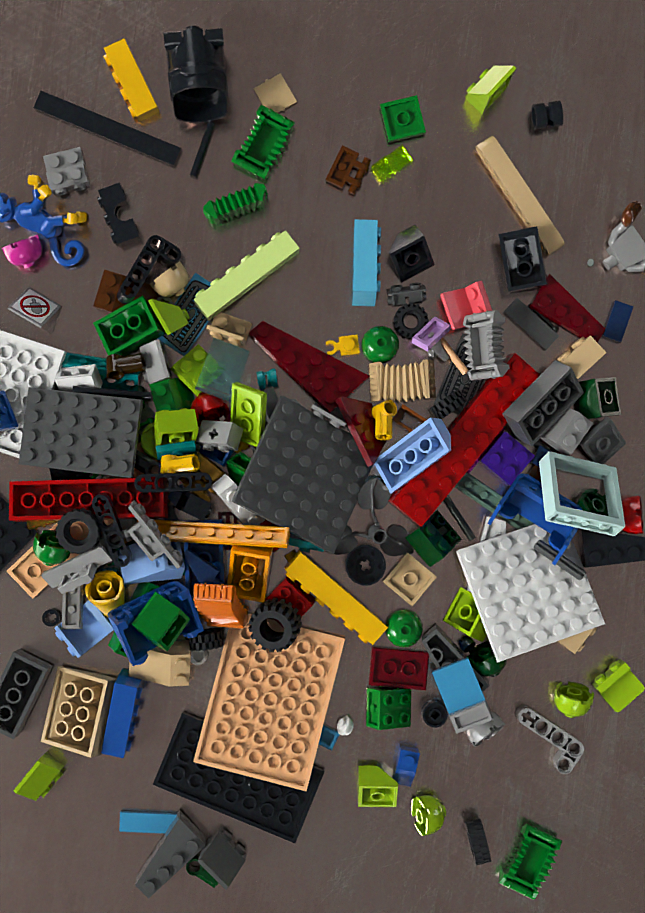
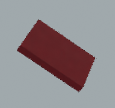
M372 646L369 685L426 691L429 653L420 650Z

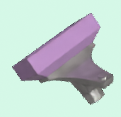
M434 317L412 337V343L427 351L430 359H435L438 356L445 362L450 357L441 345V338L450 331L451 325Z

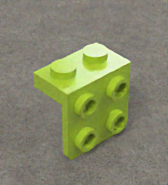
M621 659L613 662L604 674L602 673L597 676L592 683V686L615 712L623 710L645 690L644 685L631 672L628 664Z

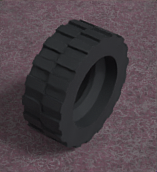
M85 508L69 511L57 523L56 537L59 540V544L71 553L81 554L82 552H88L98 544L99 539L102 537V531L96 515L90 510H85ZM81 521L87 525L89 533L84 540H76L71 536L70 527L74 522Z
M481 819L465 822L475 865L491 862L490 851Z

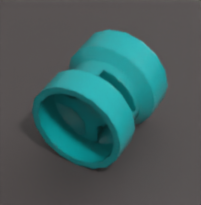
M275 368L269 369L267 372L256 371L259 390H264L270 386L273 388L278 387Z

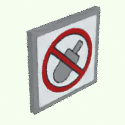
M30 287L8 306L10 311L39 328H42L61 308V305Z

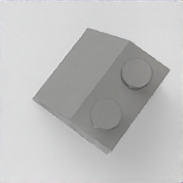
M157 339L139 347L140 353L143 354L146 362V371H143L146 383L152 384L173 378L165 345L161 340Z
M569 408L540 439L562 455L568 456L574 452L593 425V422L578 411Z

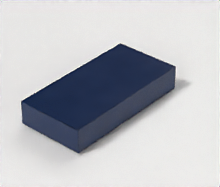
M615 300L602 337L621 343L634 306Z

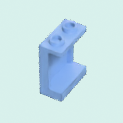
M89 600L83 605V629H62V623L54 628L58 639L65 641L70 654L77 656V658L81 657L114 630L109 618Z

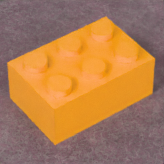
M232 545L227 584L236 586L239 599L265 602L273 547Z

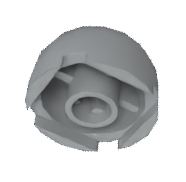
M490 711L493 720L466 730L467 736L474 747L483 744L482 739L489 740L506 725L495 712Z

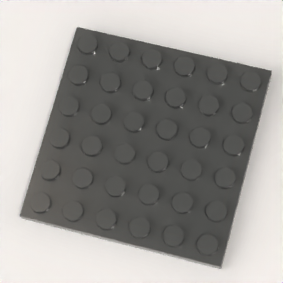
M280 396L232 502L279 527H289L290 532L330 554H334L358 500L359 490L365 484L373 465L367 467L352 434L331 425L326 419H321L289 398Z

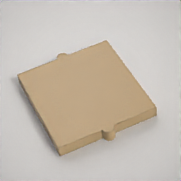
M281 73L269 80L266 79L264 83L253 88L262 105L269 109L271 108L277 113L285 112V109L297 103Z

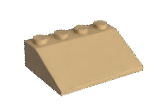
M58 666L41 742L90 758L102 755L101 750L114 683L117 678Z

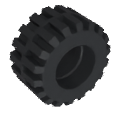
M273 598L272 601L268 599L260 604L251 616L249 632H252L251 638L256 640L255 644L262 646L261 649L266 650L267 648L269 652H274L276 649L277 652H281L283 649H288L295 641L300 632L302 622H299L301 615H297L298 609L296 607L293 609L291 602L287 604L285 599L278 601V598ZM267 618L279 620L284 627V632L272 630L267 624Z

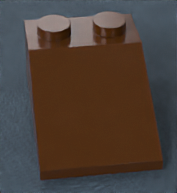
M104 269L93 307L107 313H112L126 305L117 298V292L126 276ZM143 283L134 300L143 295L148 301L150 299H157L161 295L150 284ZM128 287L125 294L129 295L132 288Z

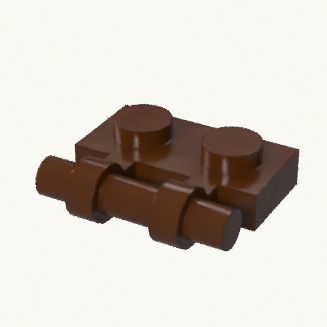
M342 145L326 177V182L341 189L344 188L345 183L351 185L348 192L355 195L357 189H360L362 185L361 181L364 174L368 173V166L371 160L364 157L362 163L357 161L359 153ZM353 167L358 169L355 178L349 176Z

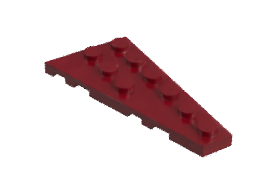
M261 321L248 334L329 414L338 407L335 401L341 396L348 398L370 377L264 321Z

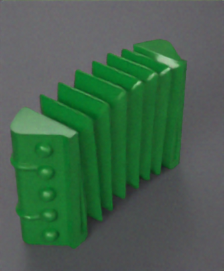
M260 105L256 112L257 119H254L255 125H252L253 130H250L251 135H247L248 140H244V144H241L242 149L235 151L231 162L240 166V168L242 167L252 172L255 176L266 179L270 175V169H274L273 164H278L277 158H282L281 152H285L284 146H288L287 139H290L295 122L286 116L278 114L271 108Z
M254 183L253 188L248 186L247 190L244 188L241 189V192L236 190L235 194L229 193L227 197L222 195L221 200L216 198L215 202L209 200L203 207V213L210 220L211 224H216L219 227L223 225L224 220L229 222V219L233 220L234 216L239 218L240 214L245 216V212L250 214L251 210L255 212L256 208L263 210L265 209L268 196L267 188L264 184Z
M526 823L520 829L523 837H519L521 842H518L520 848H515L517 853H513L514 858H509L511 863L506 862L508 868L501 869L498 883L535 900L539 894L537 887L543 888L540 882H546L544 876H550L548 869H553L551 863H556L553 857L558 856L555 850H560L562 840Z

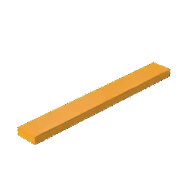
M154 520L161 534H165L171 542L288 548L289 527Z

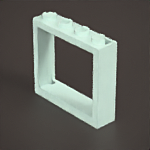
M550 451L539 461L546 521L616 536L625 528L616 467ZM556 469L603 480L608 516L561 506Z

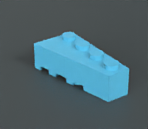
M354 220L352 306H375L376 293L380 292L381 281L377 280V274L381 273V263H377V256L381 257V245H377V239H381V227H378V220Z

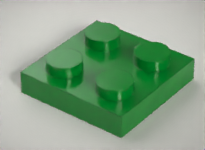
M417 95L380 104L388 143L426 134Z

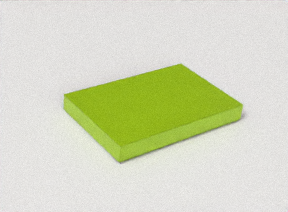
M235 382L232 383L230 422L243 428L240 441L257 447L265 430L267 393Z

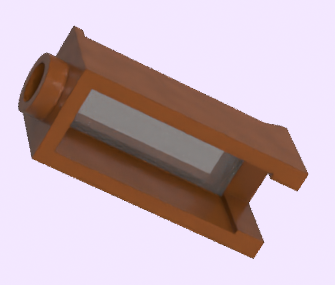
M402 404L393 418V423L410 433L427 419Z

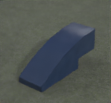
M190 548L186 549L184 554L188 564L200 583L228 585L217 577L221 571Z

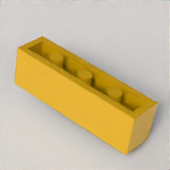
M123 38L104 47L106 55L103 57L108 67L112 65L114 69L112 75L116 84L120 82L123 87L120 92L124 100H129L131 104L128 109L132 117H137L139 122L160 113L125 39Z

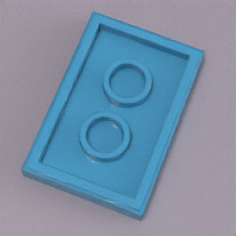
M468 657L432 671L449 714L486 700Z

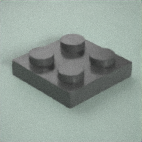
M606 416L583 437L579 444L591 462L604 464L626 442L612 419Z

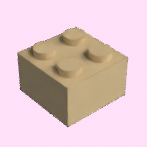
M590 335L587 338L581 337L571 345L572 350L562 353L557 360L571 367L576 378L579 379L606 354V351Z

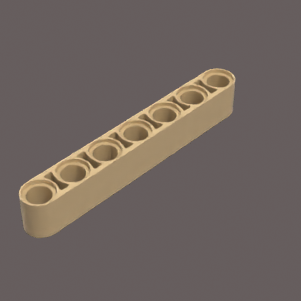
M490 136L476 146L477 153L527 228L538 227L543 252L549 256L564 246L563 238L494 136Z

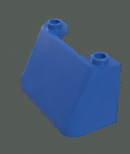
M172 581L108 613L110 623L132 666L143 664L149 656L147 651L157 647L132 625L155 592L177 606L190 618L180 635L194 638L204 631L189 589L180 582Z

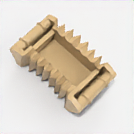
M423 360L419 365L415 361L414 365L412 363L409 366L404 364L403 367L399 364L397 367L394 364L390 367L387 363L384 367L381 362L369 363L371 402H380L382 398L384 401L390 399L393 402L396 400L398 403L402 399L405 403L409 399L414 402L416 397L419 401L422 397L425 399H436L434 360Z

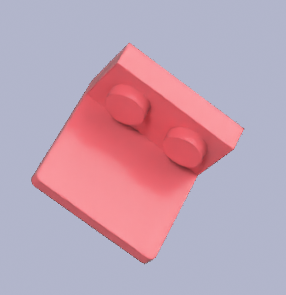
M477 281L465 288L444 292L440 295L452 330L465 327L463 326V321L466 315L492 311L482 281Z

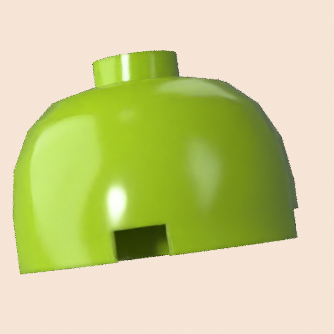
M563 682L557 684L554 702L558 710L569 718L585 715L591 709L594 693L592 692L591 694L587 686L576 682H568V685H562Z
M421 795L412 799L411 813L412 817L416 815L417 822L414 825L421 836H425L440 830L446 817L444 805L431 795Z

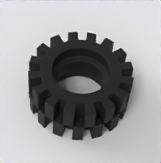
M406 303L400 307L394 316L393 324L396 332L407 339L412 338L429 322L428 314L424 311L425 309L421 308L419 304L415 305L413 303ZM407 314L417 316L418 325L416 327L408 328L405 326L403 320Z
M458 388L430 409L436 418L443 419L467 402V400Z
M218 628L204 629L196 637L188 638L190 650L192 651L213 650L224 646L223 630Z

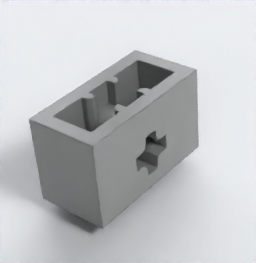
M202 420L196 442L201 444L203 449L207 451H214V449L229 453V450L238 451L243 428L233 422Z

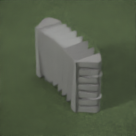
M498 310L473 313L464 317L463 326L468 329L463 332L468 335L463 339L468 342L463 346L468 348L464 353L468 355L465 360L470 362L467 367L472 368L467 372L471 381L503 377L510 369L509 364L503 362L507 359L502 357L505 352L501 350L505 347L500 345L504 341L501 339L504 335L500 333L504 331L501 326L506 321L505 317Z

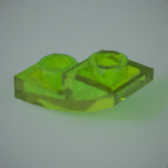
M402 144L389 155H385L373 164L371 168L379 180L384 182L412 163L414 159Z

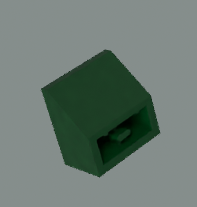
M438 510L428 518L422 527L417 526L405 537L429 567L442 560L462 540Z

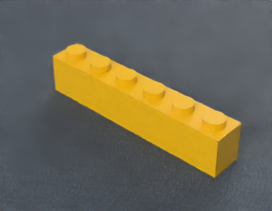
M300 550L284 567L287 571L285 575L293 582L295 580L299 581L302 584L300 586L301 589L307 594L313 593L316 596L315 600L321 606L327 605L330 608L329 612L336 619L341 617L345 621L343 624L350 631L355 629L359 633L358 637L364 643L370 642L373 645L388 628L383 621Z

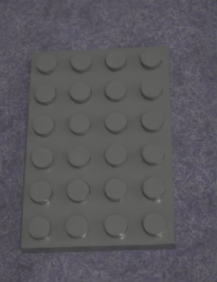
M29 387L18 464L133 478L143 400Z

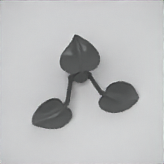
M379 478L368 480L358 493L360 507L365 510L371 508L375 525L369 528L368 535L359 532L352 533L351 528L346 525L334 555L347 554L356 548L358 541L354 536L364 537L367 540L372 539L376 544H380L382 551L389 556H400L406 554V552L413 554L414 549L405 538L409 533L404 527L392 525L386 533L383 527L379 525L374 508H384L390 499L389 490Z

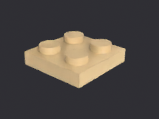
M406 552L383 582L413 606L437 577Z

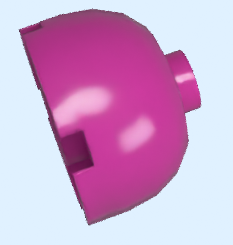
M34 235L28 239H22L2 247L6 259L15 266L23 265L24 268H29L36 265L34 261L40 258L42 244L39 236Z

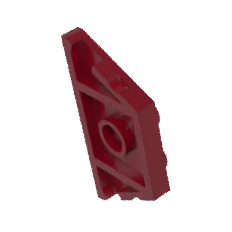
M343 396L337 398L335 401L367 467L375 464L387 440L376 439V420L372 416V403Z

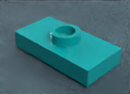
M195 440L156 446L157 460H161L163 455L184 456L196 454Z
M289 537L288 545L299 547V550L302 552L310 553V549L324 552L323 549L308 541Z

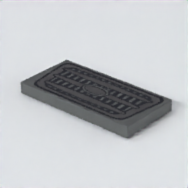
M462 334L455 353L467 367L470 362L465 360L468 355L464 352L468 348L463 345L468 341L463 339L467 335ZM451 360L434 405L459 388L467 402L453 411V413L459 415L481 389L485 379L471 381L468 373L462 375Z

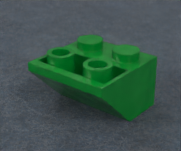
M155 592L132 625L152 644L168 652L190 618L177 606Z

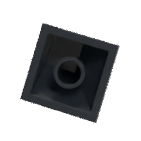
M416 225L398 233L389 250V254L398 277L403 282L435 264L426 239Z

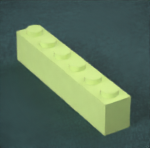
M286 230L273 235L272 241L268 244H261L256 249L257 252L252 256L250 254L245 256L241 260L240 265L229 268L225 272L226 275L221 279L218 277L213 280L208 289H202L196 293L194 303L208 321L299 253L300 248Z

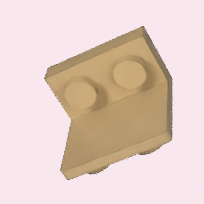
M220 312L214 317L212 325H207L206 329L212 338L221 341L225 338L228 339L230 344L240 347L241 344L246 345L253 323Z

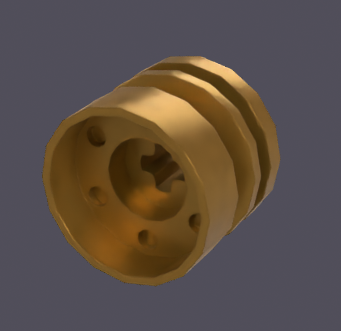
M200 452L195 454L198 456L200 469L193 473H207L212 478V484L226 474ZM195 476L191 477V488H196L195 484H201V487H205L209 483V480H205V477H201L200 481H195ZM186 477L179 479L185 488L189 485V480ZM211 487L210 489H208V491H210L214 495L216 494V492ZM207 491L191 492L207 502H210L212 499L206 493Z

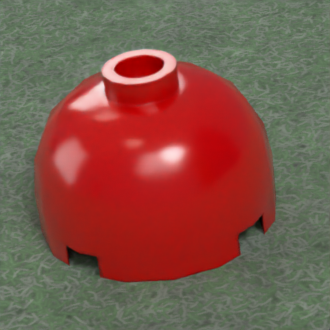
M202 392L198 397L196 396L190 406V409H195L199 426L202 420L220 421L218 418L226 417L230 412L223 397L210 392Z
M626 497L621 500L625 520V528L622 530L628 534H643L644 524L642 520L641 497Z

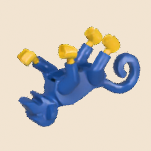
M28 175V184L34 186V190H32L33 200L31 202L17 205L15 197H9L6 193H0L1 223L15 219L21 227L42 234L49 240L54 260L63 266L76 265L83 259L85 247L82 242L71 240L66 243L64 247L65 254H71L73 247L77 249L75 257L66 259L59 251L57 236L61 234L63 225L85 222L87 220V212H68L67 215L58 216L49 214L43 209V200L48 198L52 191L48 185L39 187L42 180L38 175Z

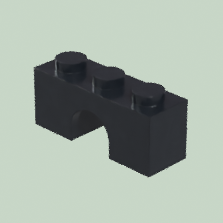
M120 182L98 190L100 195L97 197L101 208L104 207L106 211L104 219L107 226L111 225L113 230L110 233L113 243H117L121 248L142 240L133 218L126 221L118 219L120 208L129 205Z

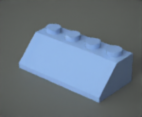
M430 417L377 458L375 466L390 494L396 492L451 451V434L442 419Z

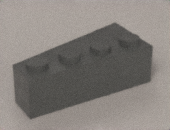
M437 624L422 636V643L437 669L467 658ZM473 668L483 692L489 687V680L485 676H481Z
M180 810L136 876L135 886L148 899L206 846V836Z

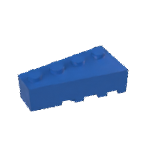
M122 668L114 683L101 750L102 754L124 758L126 752L131 750L133 740H130V737L135 731L136 723H134V719L138 715V701L141 699L143 692V680L130 677L129 669Z

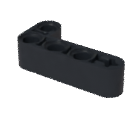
M158 235L151 236L117 292L118 300L123 304L132 302L155 262L167 268L174 267L181 258L180 249ZM150 244L156 245L158 249H153ZM167 254L173 255L175 259H170ZM141 259L147 260L149 265L144 264ZM132 275H138L140 280H135ZM128 287H131L132 289L129 295H126V290L128 289Z

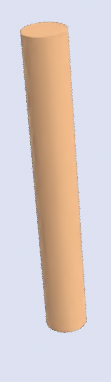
M442 337L441 345L462 375L467 374L468 368L444 337Z

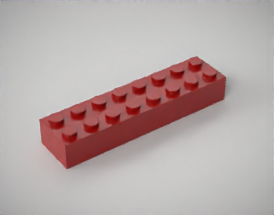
M136 478L9 481V521H59L64 514L77 508H85V510H90L95 514L92 507V499L99 493H107L111 497L119 519H136L128 509L134 500L137 504L140 503L144 507L145 514L149 519L168 518V492L141 493L135 488L134 482ZM145 478L138 482L142 489H145L146 485H152V489H156L154 484L155 478H151L152 482H146ZM160 478L158 486L162 489L167 488L168 479ZM100 498V500L97 503L98 505L102 504L104 508V504L106 503V501L101 500ZM105 516L104 520H113V518Z

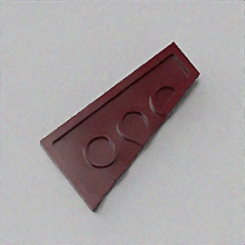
M549 273L547 275L548 286L540 287L529 307L578 337L587 338L591 335L598 343L606 328Z

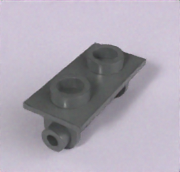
M419 282L411 283L410 286L406 287L393 285L391 288L386 289L389 296L388 304H392V306L406 304L405 297H409V303L423 302V300L427 299L426 292H422L427 291L426 287Z

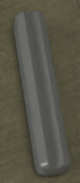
M538 540L534 545L536 551L552 562L558 554V551L542 540ZM563 555L556 563V565L578 580L583 579L586 574L585 570Z

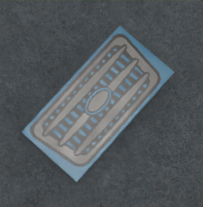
M197 273L193 275L185 287V292L179 296L174 304L180 306L181 309H186L190 316V319H188L189 324L169 335L166 333L157 338L182 356H185L192 349L210 322L195 305L194 298H196L195 295L200 290L208 289L211 286V282Z

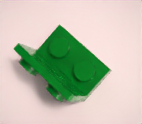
M375 687L367 688L366 726L377 730L410 727L411 689L382 690Z

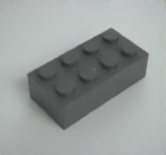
M554 360L502 414L516 438L533 446L584 392L572 368Z
M20 649L12 653L0 678V733L12 739L20 735L53 665Z

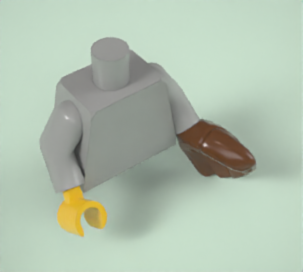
M633 201L625 208L622 213L621 222L612 230L608 240L609 247L606 249L610 256L602 261L607 270L617 265L620 271H645V242L632 225L642 209L639 201Z

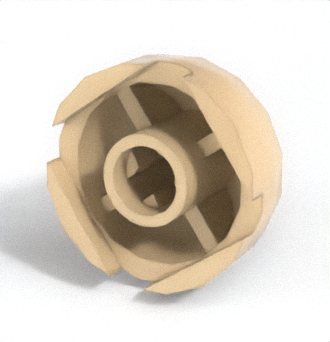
M179 261L174 267L169 268L153 280L150 285L163 297L175 295L177 298L185 292L184 287L189 279L188 273Z

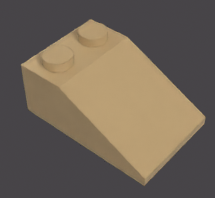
M188 640L175 641L168 652L158 646L147 651L149 656L141 665L132 666L129 662L130 677L166 686H189L191 652Z

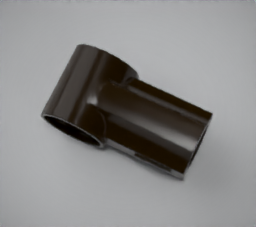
M139 353L128 356L111 354L107 356V377L117 380L123 378L124 374L145 371L146 362L143 354Z

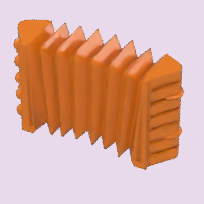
M194 584L193 601L197 611H199L198 614L201 615V618H204L207 626L245 627L249 620L248 611L243 609L244 606L239 602L235 585Z

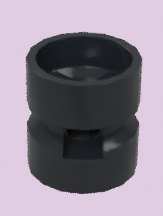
M561 101L548 102L547 105L544 103L532 105L531 116L535 130L546 128L547 125L550 127L563 125Z
M429 698L421 705V715L428 726L437 728L445 724L448 713L441 700Z

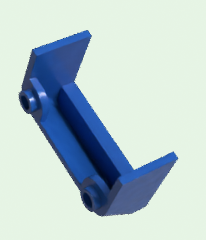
M519 474L499 502L488 524L491 525L498 514L507 519L515 518L517 513L551 534L548 542L552 548L559 551L552 562L553 565H556L579 528L546 521L541 482L528 474ZM559 494L561 506L582 510L579 505Z

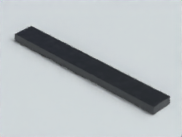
M40 91L33 107L39 112L175 167L182 151L178 146L44 91Z

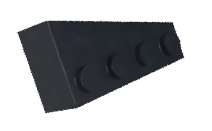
M584 529L577 530L580 559L583 567L645 561V537L619 533L616 536H611Z

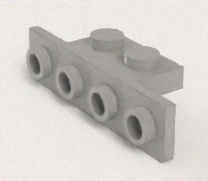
M135 500L131 502L128 509L139 522L130 527L127 532L151 561L165 553L177 569L180 568L183 563L181 553L177 549L174 550L170 545L169 538L165 534H161L157 523L153 519H149L145 514L144 507L140 503L137 504Z
M99 545L88 552L44 571L41 576L52 588L58 586L57 589L61 594H64L68 591H74L83 584L92 582L97 567L112 561V557L103 545Z

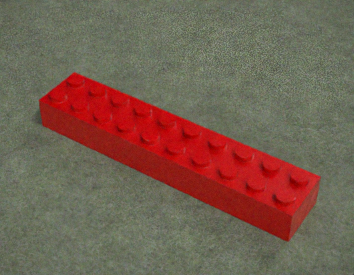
M516 353L509 354L506 357L507 359L503 361L509 364L510 368L505 375L495 379L489 378L447 428L451 434V451L398 489L388 500L417 526L422 527L507 424L502 413L540 376L535 369Z

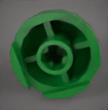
M386 326L370 328L364 334L361 342L363 354L373 363L381 362L385 364L390 362L399 350L397 334Z
M43 530L42 534L37 532L33 542L35 556L47 566L63 563L71 554L70 551L65 550L59 544V540L56 537L57 531Z
M398 609L392 612L385 622V625L388 627L385 633L389 641L396 646L410 647L416 644L422 636L423 623L420 617L409 609Z

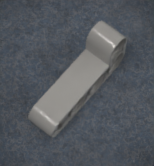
M520 705L515 711L516 718L522 725L559 748L553 758V764L560 773H570L583 755V744L576 737L531 707ZM522 713H528L533 718L532 722L527 717H523ZM539 722L546 723L544 729H537V725ZM561 732L562 737L557 741L553 740L554 734ZM573 743H577V749L575 751H570V745ZM566 759V766L559 767V762Z

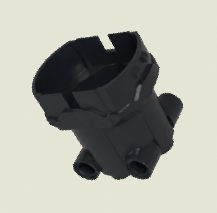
M188 26L183 29L184 37H182L181 31L163 32L170 97L173 102L176 120L188 123H205L227 116L228 86L223 49V29H205V35H203V28Z

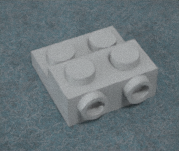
M80 147L43 156L49 188L53 194L57 196L65 195L67 191H81L86 189V186H90Z

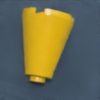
M105 570L96 573L93 581L86 584L85 594L87 599L108 617V613L111 610L125 604V590L122 577L114 571Z

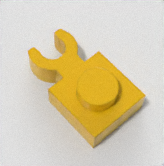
M358 335L338 337V343L333 340L326 341V345L334 346L333 351L327 352L328 355H334L337 351H340L341 356L360 354Z

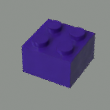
M503 431L479 460V463L503 483L511 486L516 477L525 469L535 455L510 434Z

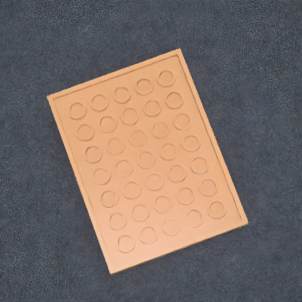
M248 613L249 620L244 628H228L193 762L307 791L345 638L301 627L298 636L288 649H283L281 652H277L275 649L274 652H269L267 648L266 650L261 649L262 646L260 644L257 646L255 639L252 640V632H249V621L253 614ZM267 618V624L272 630L284 632V628L275 620Z

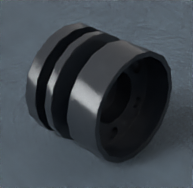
M360 545L348 554L345 561V569L348 577L354 583L370 586L377 583L383 577L386 570V560L376 547ZM368 560L371 568L370 570L365 569L363 571L360 563Z

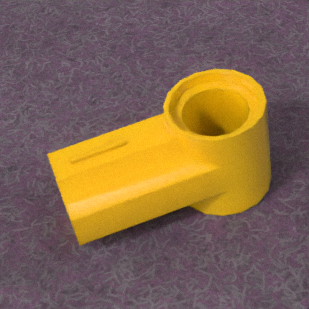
M385 400L372 408V416L376 420L375 436L378 440L392 439L393 416L397 413V406L392 400Z
M195 454L184 456L163 455L161 457L160 474L193 473L200 469V462Z

